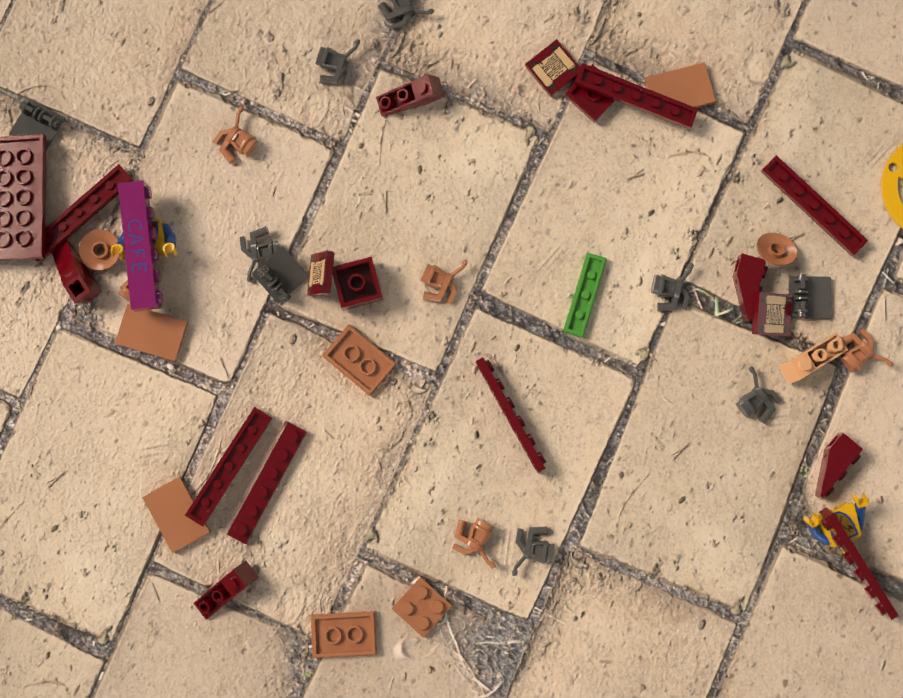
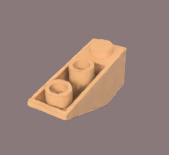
M836 332L778 367L788 384H791L811 374L848 351V349Z

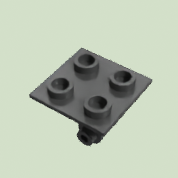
M31 99L27 102L22 101L19 105V109L22 112L9 135L44 134L47 136V151L65 117Z
M283 246L251 273L278 304L283 300L285 302L291 298L290 294L309 278L305 270Z
M806 274L789 276V295H792L791 317L831 318V277L806 276Z

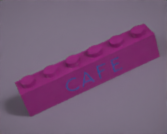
M143 180L118 183L131 310L137 312L161 309L163 293L162 290H159L158 282H161V273L156 266V261H159V253L157 248L154 247V240L157 239L155 227L152 228L154 210L153 207H150L149 201L152 198L151 187Z

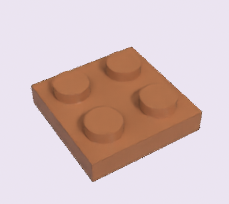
M420 576L392 607V610L424 638L452 605Z

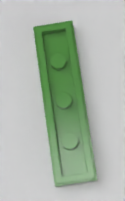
M586 253L563 329L564 333L580 338L584 337L607 258Z

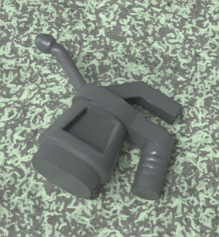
M391 0L396 10L392 13L385 2L378 5L386 21L404 16L401 22L391 25L392 30L406 26L412 13L424 15L434 13V9H429L428 11L414 9L412 0Z
M359 39L355 40L354 47L345 55L336 52L330 47L324 48L321 46L315 65L320 66L321 69L336 72L334 76L320 75V83L337 85L345 66L347 74L344 84H349L352 70L346 58L358 48V45H360Z
M267 226L250 232L251 251L246 248L245 236L240 237L241 251L253 260L247 274V281L249 283L253 280L251 273L255 264L259 261H266L280 248L279 241L268 240L257 244V238L269 234Z
M693 263L689 264L688 271L680 280H675L663 274L654 276L651 293L656 294L657 297H672L671 302L657 303V311H675L680 292L683 295L681 308L687 309L689 295L682 282L692 272L694 268Z
M751 366L749 371L753 374L755 387L751 392L740 397L736 406L745 417L749 418L751 415H755L763 405L766 409L758 420L766 424L775 411L766 394H769L776 404H779L782 400L774 390L759 387L757 373L754 367Z
M547 526L529 527L525 547L521 542L523 529L518 528L516 544L523 553V557L514 566L513 576L517 575V569L525 559L530 558L542 564L546 562L551 563L554 544H550L549 541H532L534 535H548Z

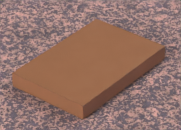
M705 62L648 76L644 79L647 89L695 108L716 102Z
M127 304L115 344L176 362L188 321L151 310L136 312L131 310L130 304Z
M350 324L347 325L322 355V357L369 396L375 392L397 365V363Z
M181 476L142 497L172 553L211 532L207 523L202 527L185 516L194 500Z
M375 611L311 614L312 658L377 655Z

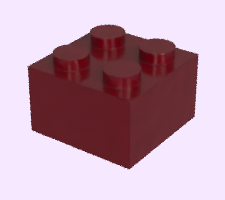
M372 256L333 267L332 275L343 311L384 300Z

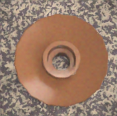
M97 229L90 231L79 244L81 261L93 270L103 271L111 268L116 264L120 256L119 253H116L112 257L110 250L111 246L116 244L118 239L107 230ZM100 248L105 249V252L102 255L99 254Z
M766 233L757 240L756 248L758 254L770 264L787 266L792 264L797 257L795 244L784 235Z

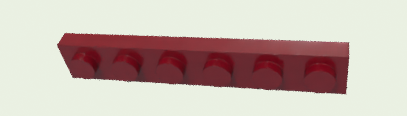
M584 63L581 64L574 82L577 86L689 130L692 128L698 108Z
M777 155L760 171L851 256H854L867 243L868 239Z
M119 164L46 227L45 259L119 195L118 183L134 181ZM35 259V260H36L38 263H41L44 259Z
M483 357L475 361L478 369L537 473L546 469L543 465L546 463L545 458L541 452L537 453L533 447L536 443L530 433L526 435L523 429L526 426L520 415L516 416L512 410L515 408L513 401L510 397L506 398L502 390L505 388L501 380L494 378L492 372L495 370L489 359L485 361Z
M256 407L252 409L186 512V517L204 527L273 419Z
M290 422L287 423L227 535L247 544L307 432Z
M827 507L819 511L823 517L821 523L827 531L831 530L833 533L832 540L838 548L842 547L845 552L843 554L844 559L856 569L853 573L860 582H864L866 585L864 590L871 599H875L877 611L881 616L886 615L891 620L898 617V613L836 515Z

